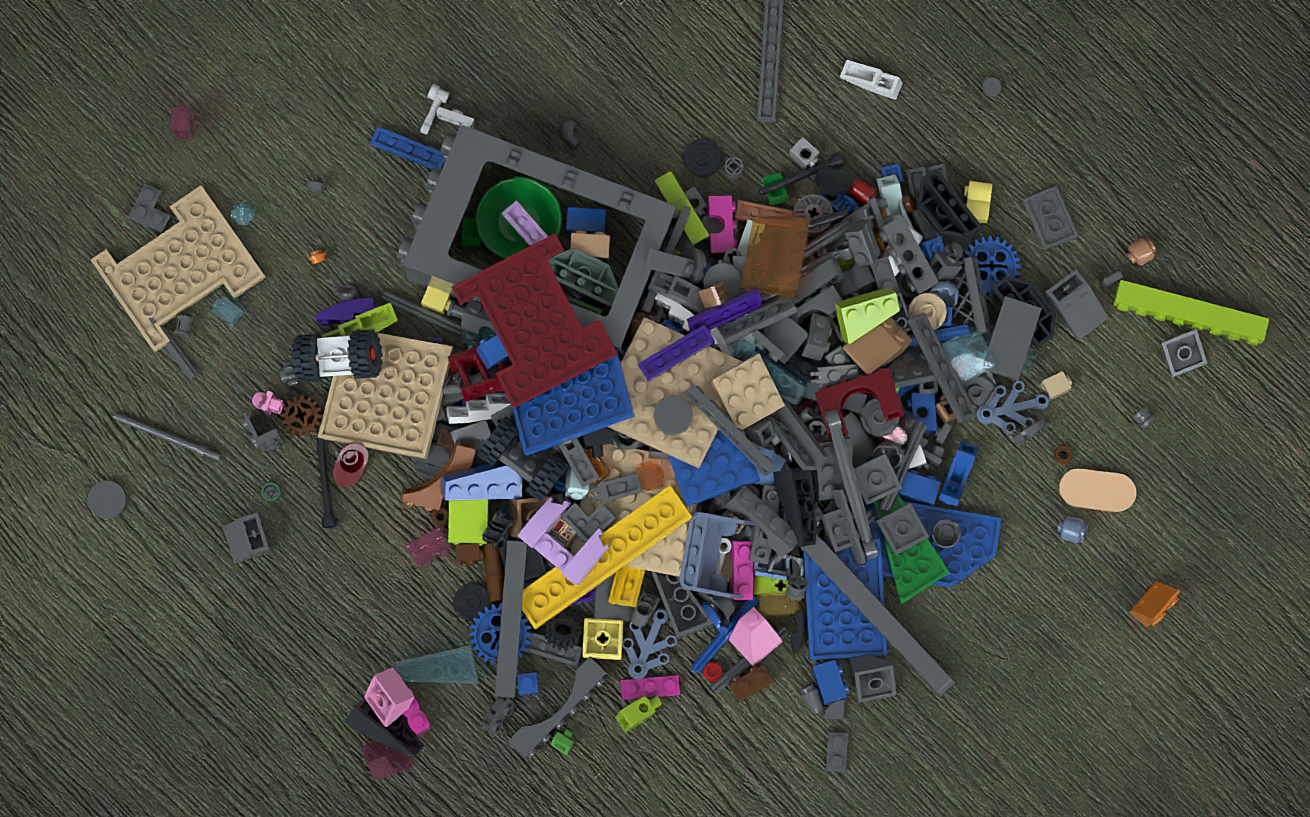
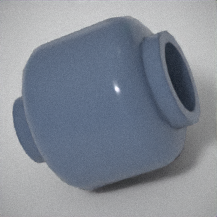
M1067 516L1064 521L1059 522L1058 532L1061 533L1063 540L1079 543L1086 537L1088 525H1085L1083 519Z

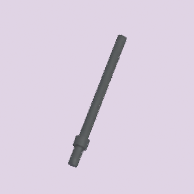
M115 412L113 419L195 451L199 456H207L217 461L221 459L222 454L208 449L209 447L203 444H195L118 412Z

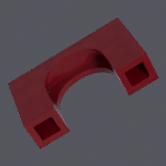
M880 368L872 374H862L857 376L856 379L844 380L835 386L822 387L819 391L815 392L830 440H832V436L824 413L836 409L841 421L843 436L848 435L843 417V407L845 402L857 393H869L875 396L879 401L886 422L904 416L889 368Z

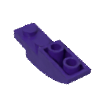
M374 298L354 299L341 302L321 311L315 316V319L321 326H331V323H339L341 325L354 320L357 315L380 306H375Z

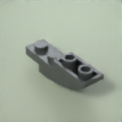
M886 256L877 259L874 264L870 265L877 289L890 287L897 295L900 311L891 316V318L904 332L912 330L908 323L910 317L889 258Z
M655 270L647 289L680 303L694 314L708 310L705 309L698 293L702 289L676 275L673 278Z

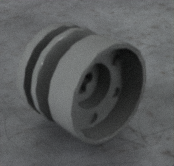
M810 194L802 197L794 207L793 227L833 214L832 206L821 195ZM812 212L816 213V216H814V218L810 217V214H812ZM832 222L800 233H802L804 239L812 240L829 229Z

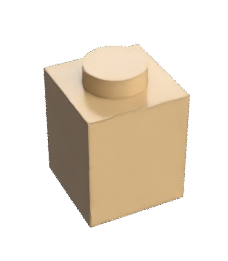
M1062 371L1043 380L1040 385L1050 401L1069 392L1072 381Z

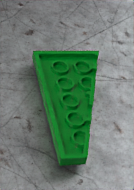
M898 493L890 511L880 508L883 498L873 502L878 520L906 506ZM882 534L901 605L950 574L928 539L894 556Z

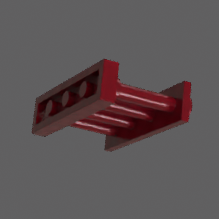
M478 347L448 356L451 373L459 372L465 386L461 388L463 402L472 401L479 397L504 390L497 376L490 378L485 364L476 351ZM504 361L497 364L500 371L507 368ZM477 366L483 381L472 384L466 369Z

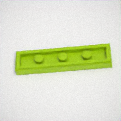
M670 171L654 180L666 202L677 206L676 214L678 210L682 211L684 205L691 208L683 231L692 246L708 238V232L672 172Z

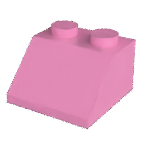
M392 667L374 675L364 698L383 725L387 727L409 709L414 695L411 689L403 682L400 674Z

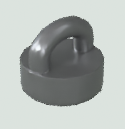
M951 242L945 247L947 253H953L958 258V261L960 260L963 250L958 243Z
M346 285L338 290L341 302L358 299L357 288L353 285Z

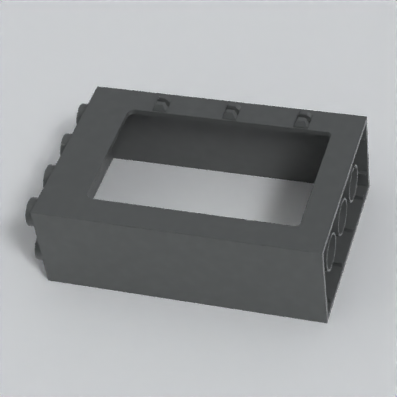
M460 125L457 135L448 132L441 148V154L444 155L443 169L434 167L427 181L426 188L430 190L429 203L427 205L419 202L412 218V224H415L414 239L405 237L397 255V258L401 260L400 267L404 268L408 281L424 288L428 286L449 293L451 298L458 300L451 287L483 271L450 258L448 252L484 164L494 162L645 220L644 227L608 316L604 317L570 304L582 328L598 320L601 321L613 346L616 347L619 357H621V350L625 349L631 338L629 334L631 320L638 313L643 297H647L649 293L647 287L654 274V270L645 268L649 250L662 251L664 244L668 245L670 240L668 238L671 227L674 228L676 225L677 206L464 125ZM478 296L471 299L473 301L481 303Z

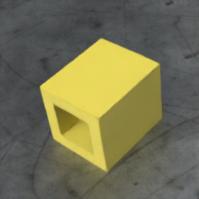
M428 286L421 304L426 309L444 315L445 310L448 311L452 300H450L449 293Z

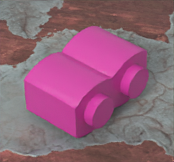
M414 697L409 709L403 715L408 719V724L413 732L420 736L430 730L431 726Z

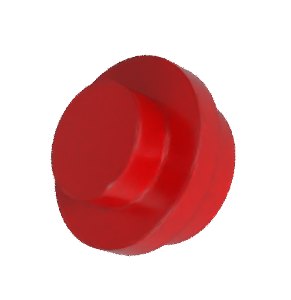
M709 662L703 668V675L708 681H716L722 675V668L716 662Z

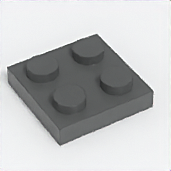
M886 453L853 467L857 478V485L867 505L902 489Z
M911 503L876 521L894 556L929 538Z

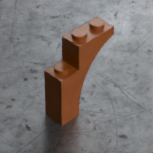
M456 440L448 462L435 477L421 485L402 489L401 500L404 504L408 506L420 505L429 511L439 510L443 498L441 494L442 475L463 469H471L476 451L475 444Z

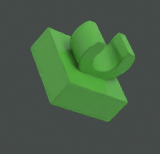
M566 729L563 735L557 732L551 742V746L567 755L574 743L570 740L573 732Z

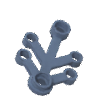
M1016 381L1013 384V390L1002 407L995 408L999 399L1006 393V388L999 385L995 388L993 400L988 405L981 406L977 410L976 415L978 421L982 424L993 423L1002 428L1006 434H1013L1016 430L1015 424L1013 422L1006 423L997 416L1006 415L1021 424L1024 429H1027L1025 421H1030L1033 425L1034 420L1029 417L1025 418L1016 413V411L1033 407L1044 410L1050 401L1046 394L1041 393L1032 400L1013 404L1018 394L1025 388L1022 381ZM1020 384L1022 386V389L1017 390L1015 388V385ZM999 388L1003 390V394L1001 395L997 393V389ZM1039 398H1044L1045 403L1040 404L1038 401ZM988 411L990 416L984 417L983 412ZM1011 425L1013 431H1008L1006 426Z
M659 608L654 611V623L646 641L641 627L637 630L632 629V621L629 625L641 650L638 659L633 649V640L625 638L622 641V647L626 650L631 661L628 671L634 679H642L647 675L649 669L668 664L669 656L666 653H661L654 660L648 662L646 660L648 655L667 647H674L677 644V639L673 635H669L665 640L653 644L661 624H665L668 620V613L665 609ZM663 613L664 618L658 619L657 614ZM673 638L675 643L670 645L667 640ZM630 641L632 645L627 648L624 646V642ZM661 656L667 657L665 663L660 661ZM636 666H640L642 668V671L640 673H636L634 671V668Z

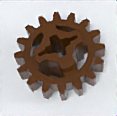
M301 395L300 400H298L294 396V402L288 400L289 406L282 407L285 413L280 414V416L285 420L281 423L282 425H288L285 430L287 432L292 430V436L299 433V437L302 438L303 433H306L309 437L311 430L315 433L317 432L315 426H321L318 420H321L323 416L318 413L322 410L321 408H316L318 405L316 401L311 403V397L305 400L304 396ZM301 404L308 405L311 409H305ZM295 408L293 414L289 415L291 410ZM299 409H300V411L305 415V416H304V422H305V423H303L302 420L299 418V417H300V415H299V414H300ZM314 418L312 424L309 426L310 419ZM298 424L302 426V429L296 428L293 425Z

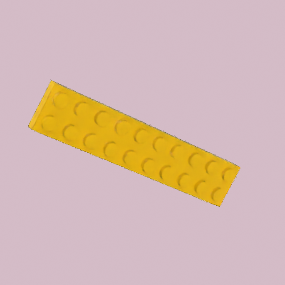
M669 485L603 534L599 535L603 546L609 545V548L580 585L573 584L561 573V570L555 567L523 590L522 611L534 629L542 626L693 518L673 486Z

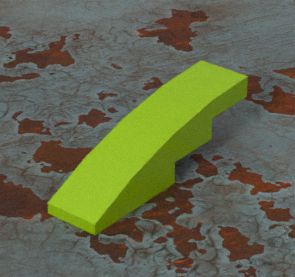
M388 303L355 316L356 319L338 326V329L321 336L322 338L350 336L352 331L371 329L375 330L376 333L398 320L392 304Z

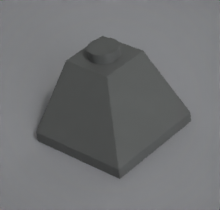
M871 655L850 658L858 703L896 695L893 664L891 662Z

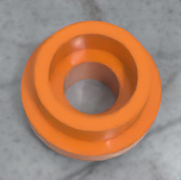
M320 249L311 252V257H308V260L315 264L327 260L325 256L327 253H322Z

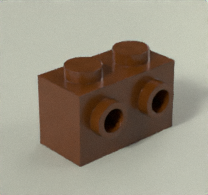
M755 665L748 670L749 674L745 676L740 674L731 679L732 683L729 687L738 703L773 684V680L764 665L761 667Z

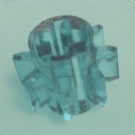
M239 202L236 206H233L231 218L235 219L239 225H248L255 217V209H250L251 206L247 202Z

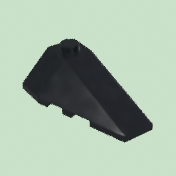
M794 468L773 472L777 495L800 547L815 545L817 521L814 518V511L818 509V502H815V492L819 489L817 471Z
M365 698L354 706L345 720L360 734L411 758H414L424 748V745L413 730L407 728L402 722L403 717L401 715L389 726L385 727Z

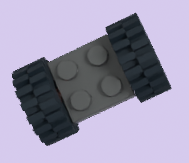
M505 416L477 455L492 466L498 459L528 482H531L525 491L542 502L567 469L569 463L555 452L551 457L542 450L526 456L523 452L517 424Z

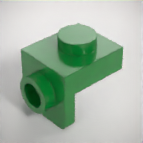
M777 173L763 177L764 187L782 180V174ZM785 187L766 194L770 206L788 201Z
M475 218L462 219V246H481Z

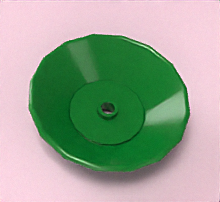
M517 176L500 180L486 190L477 204L475 224L478 237L490 252L502 259H506L529 247L526 241L501 214L516 200L548 237L554 233L557 237L560 234L562 214L559 201L548 187L535 179Z

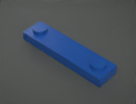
M377 127L370 143L371 146L429 169L436 167L442 170L444 155L441 154V151Z

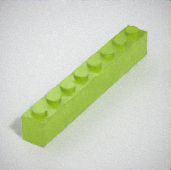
M1120 280L1118 283L1113 306H1117V309L1121 311H1128L1129 309L1136 311L1135 313L1140 316H1147V314L1154 316V319L1159 321L1167 319L1173 321L1172 323L1175 325L1184 326L1186 324L1190 325L1192 329L1196 328L1198 331H1202V329L1209 330V333L1213 335H1228V338L1232 340H1247V343L1251 345H1258L1264 341L1269 323V318Z

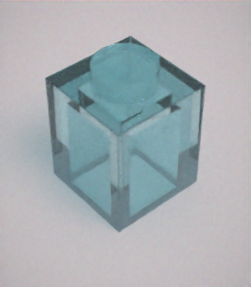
M225 296L221 299L218 298L212 305L213 309L211 311L231 328L243 314V311Z

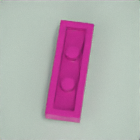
M678 675L620 680L622 700L640 699L643 696L651 698L654 695L658 697L680 695Z

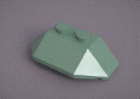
M576 248L564 251L548 260L560 286L586 299L612 307L619 287L609 264Z

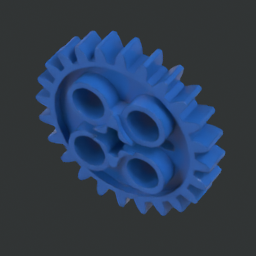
M989 236L987 241L984 237H981L980 243L974 240V246L969 244L967 246L969 251H963L966 257H962L960 261L969 257L977 259V253H981L984 255L985 261H978V266H987L989 263L994 267L1007 266L1006 269L994 268L991 271L990 268H979V271L985 275V280L982 281L984 295L988 293L989 298H992L994 292L991 287L999 282L996 278V273L1001 272L1004 278L1006 276L1015 278L1021 275L1016 270L1022 266L1016 264L1020 258L1014 257L1017 251L1011 252L1012 244L1007 247L1005 246L1006 240L999 243V237L993 241L992 236ZM996 253H1000L1003 256V262L996 260Z
M502 603L499 604V608L492 604V610L484 607L486 613L478 612L480 619L473 618L477 624L470 625L474 629V632L469 633L470 636H474L470 643H476L472 650H479L480 652L477 656L481 657L484 655V662L491 659V665L498 661L499 640L494 650L491 647L498 638L496 632L500 631V626L495 627L492 620L495 616L501 617ZM521 612L518 656L523 658L521 651H528L525 644H531L527 637L532 636V634L527 633V630L532 627L525 625L529 621L528 618L522 620L523 612ZM489 632L492 635V641L486 644L483 642L482 637L485 633Z

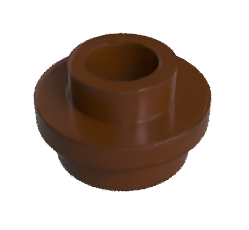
M1061 445L1054 450L1053 457L1058 464L1065 465L1072 460L1073 452L1068 446ZM1061 452H1064L1066 454V458H1061L1059 454Z
M440 507L439 510L434 509L431 514L432 522L439 527L447 525L449 523V511L443 507ZM443 514L444 519L438 520L437 516Z

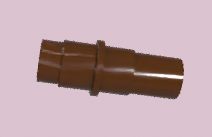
M493 543L483 545L486 574L484 581L487 583L490 603L503 602L505 571L499 551L500 543L496 549H494Z

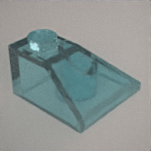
M982 333L959 335L941 344L962 384L996 367Z

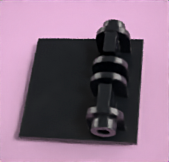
M509 499L503 500L489 522L488 528L482 534V540L486 543L492 542L494 549H496L499 542L503 541L506 531L513 525L514 518L512 517Z

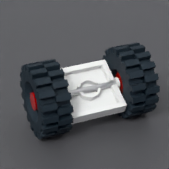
M372 329L352 331L350 336L321 338L319 334L297 335L293 340V351H291V356H293L291 362L293 364V371H295V377L300 383L320 382L324 379V376L352 374L356 379L376 378L380 375L379 372H381L383 362L381 360V357H383L381 353L382 346L380 345V338H378L377 332L375 333V330Z

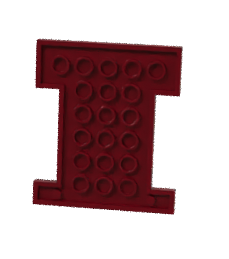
M555 233L451 287L460 305L477 296L479 297L513 365L497 372L496 375L513 408L618 355L600 320L584 328L581 327L548 262V259L564 252Z

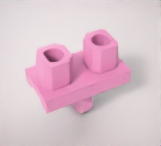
M267 391V395L262 392L256 393L252 399L255 408L262 409L263 413L267 416H271V413L282 414V407L285 406L283 401L277 399L274 393Z

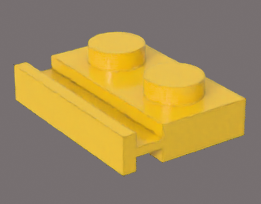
M625 566L617 571L608 602L636 607L645 570Z

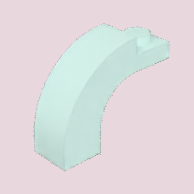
M896 175L877 179L880 198H886L888 208H886L887 216L891 215L894 218L897 215H902L907 225L913 229L903 206L900 183Z

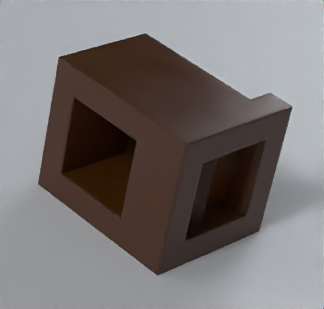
M479 544L456 545L457 566H461V562H465V565H476V562L484 560V549H480Z

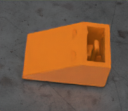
M1156 581L1129 613L1145 627L1149 625L1154 626L1167 614L1165 611L1173 607L1179 600L1177 595L1180 591Z

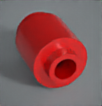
M856 179L849 191L851 196L864 205L868 204L867 200L877 198L875 194L877 190L863 180Z

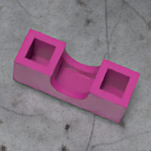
M709 196L707 198L708 218H716L723 224L722 232L710 234L708 237L709 256H722L731 248L737 249V239H733V231H736V220H733L732 212H735V201H732V196Z
M730 539V559L732 560L733 572L729 580V592L744 595L743 599L732 598L733 600H753V562L749 561L752 542L747 539Z

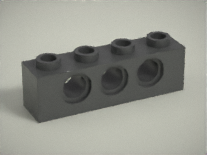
M897 215L878 226L881 230L879 235L884 242L887 241L890 247L888 251L893 259H897L899 263L897 267L900 273L907 277L908 282L906 283L911 292L914 291L920 294L939 283L902 215ZM899 233L902 236V241L896 244L894 236ZM906 250H909L911 253V258L908 261L903 258ZM915 267H918L920 275L915 278L912 271Z

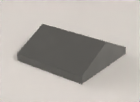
M1196 328L1160 342L1163 359L1171 377L1208 364Z

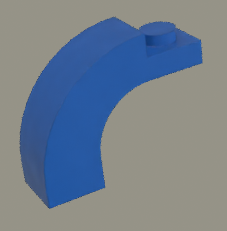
M960 441L939 500L949 505H958L979 447Z

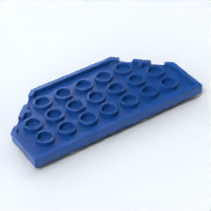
M862 496L866 513L872 510V514L877 515L874 503L872 502L867 505ZM903 501L905 505H908V504L911 503V502H905V501ZM911 503L929 535V542L950 572V574L933 585L952 588L996 556L1002 518ZM876 518L869 527L872 538L880 539L882 575L893 578L882 533L876 523L878 518ZM943 519L954 520L961 529L960 541L954 547L947 549L937 546L932 538L933 526Z

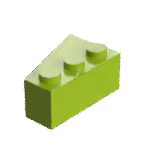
M890 287L835 303L841 336L848 344H851L900 311L896 292Z

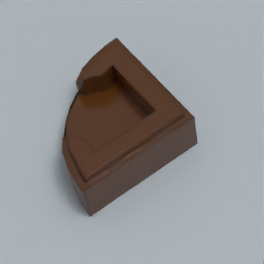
M441 427L436 445L453 451L455 443L451 432Z

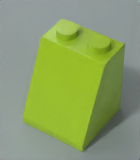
M490 499L449 500L448 542L454 545L472 543L482 546L487 544L482 540V534L489 524Z

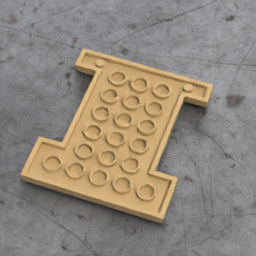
M202 185L170 206L180 222L118 264L113 260L107 249L91 259L154 352H157L170 342L160 326L224 284L235 299L266 278ZM149 318H153L155 320V327L150 322Z

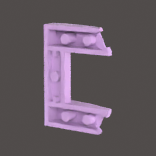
M549 498L517 536L547 558L573 584L580 585L608 550L609 545L603 546L599 535L603 534V531L598 528L576 555L571 553L548 533L571 503L564 501L563 505L552 503L553 498Z

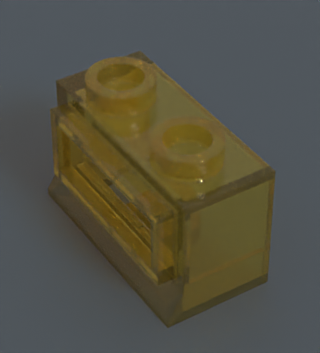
M786 593L759 594V613L762 616L794 615V613H798L799 601L790 599Z

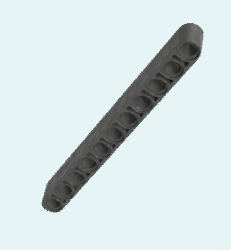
M817 534L815 545L801 547L940 697L955 684Z

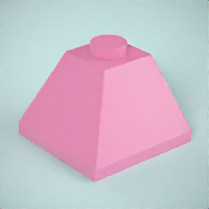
M754 607L738 620L729 638V641L753 667L783 642L766 619Z

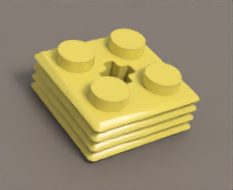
M585 618L583 658L621 660L623 620ZM601 634H605V638H609L604 644L597 640V638L601 637Z

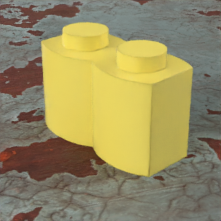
M970 181L969 186H965L964 197H967L965 205L979 223L987 224L992 184Z

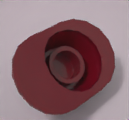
M352 443L340 449L333 468V477L337 484L349 487L359 481L369 457L368 451L363 445Z

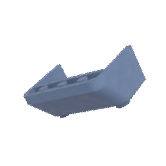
M702 512L694 513L692 515L693 518L689 522L680 574L681 586L688 590L743 599L744 595L727 592V579L725 576L715 573L722 535H734L738 529V523L756 526V524L749 520Z

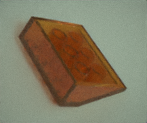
M797 216L753 217L740 289L751 291L756 288L762 293L798 297L810 231V218Z

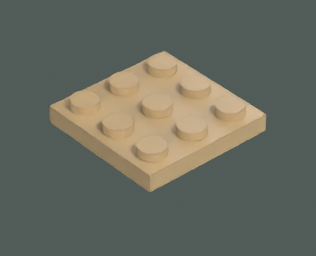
M760 354L750 357L710 380L725 413L731 418L736 428L743 430L785 406Z

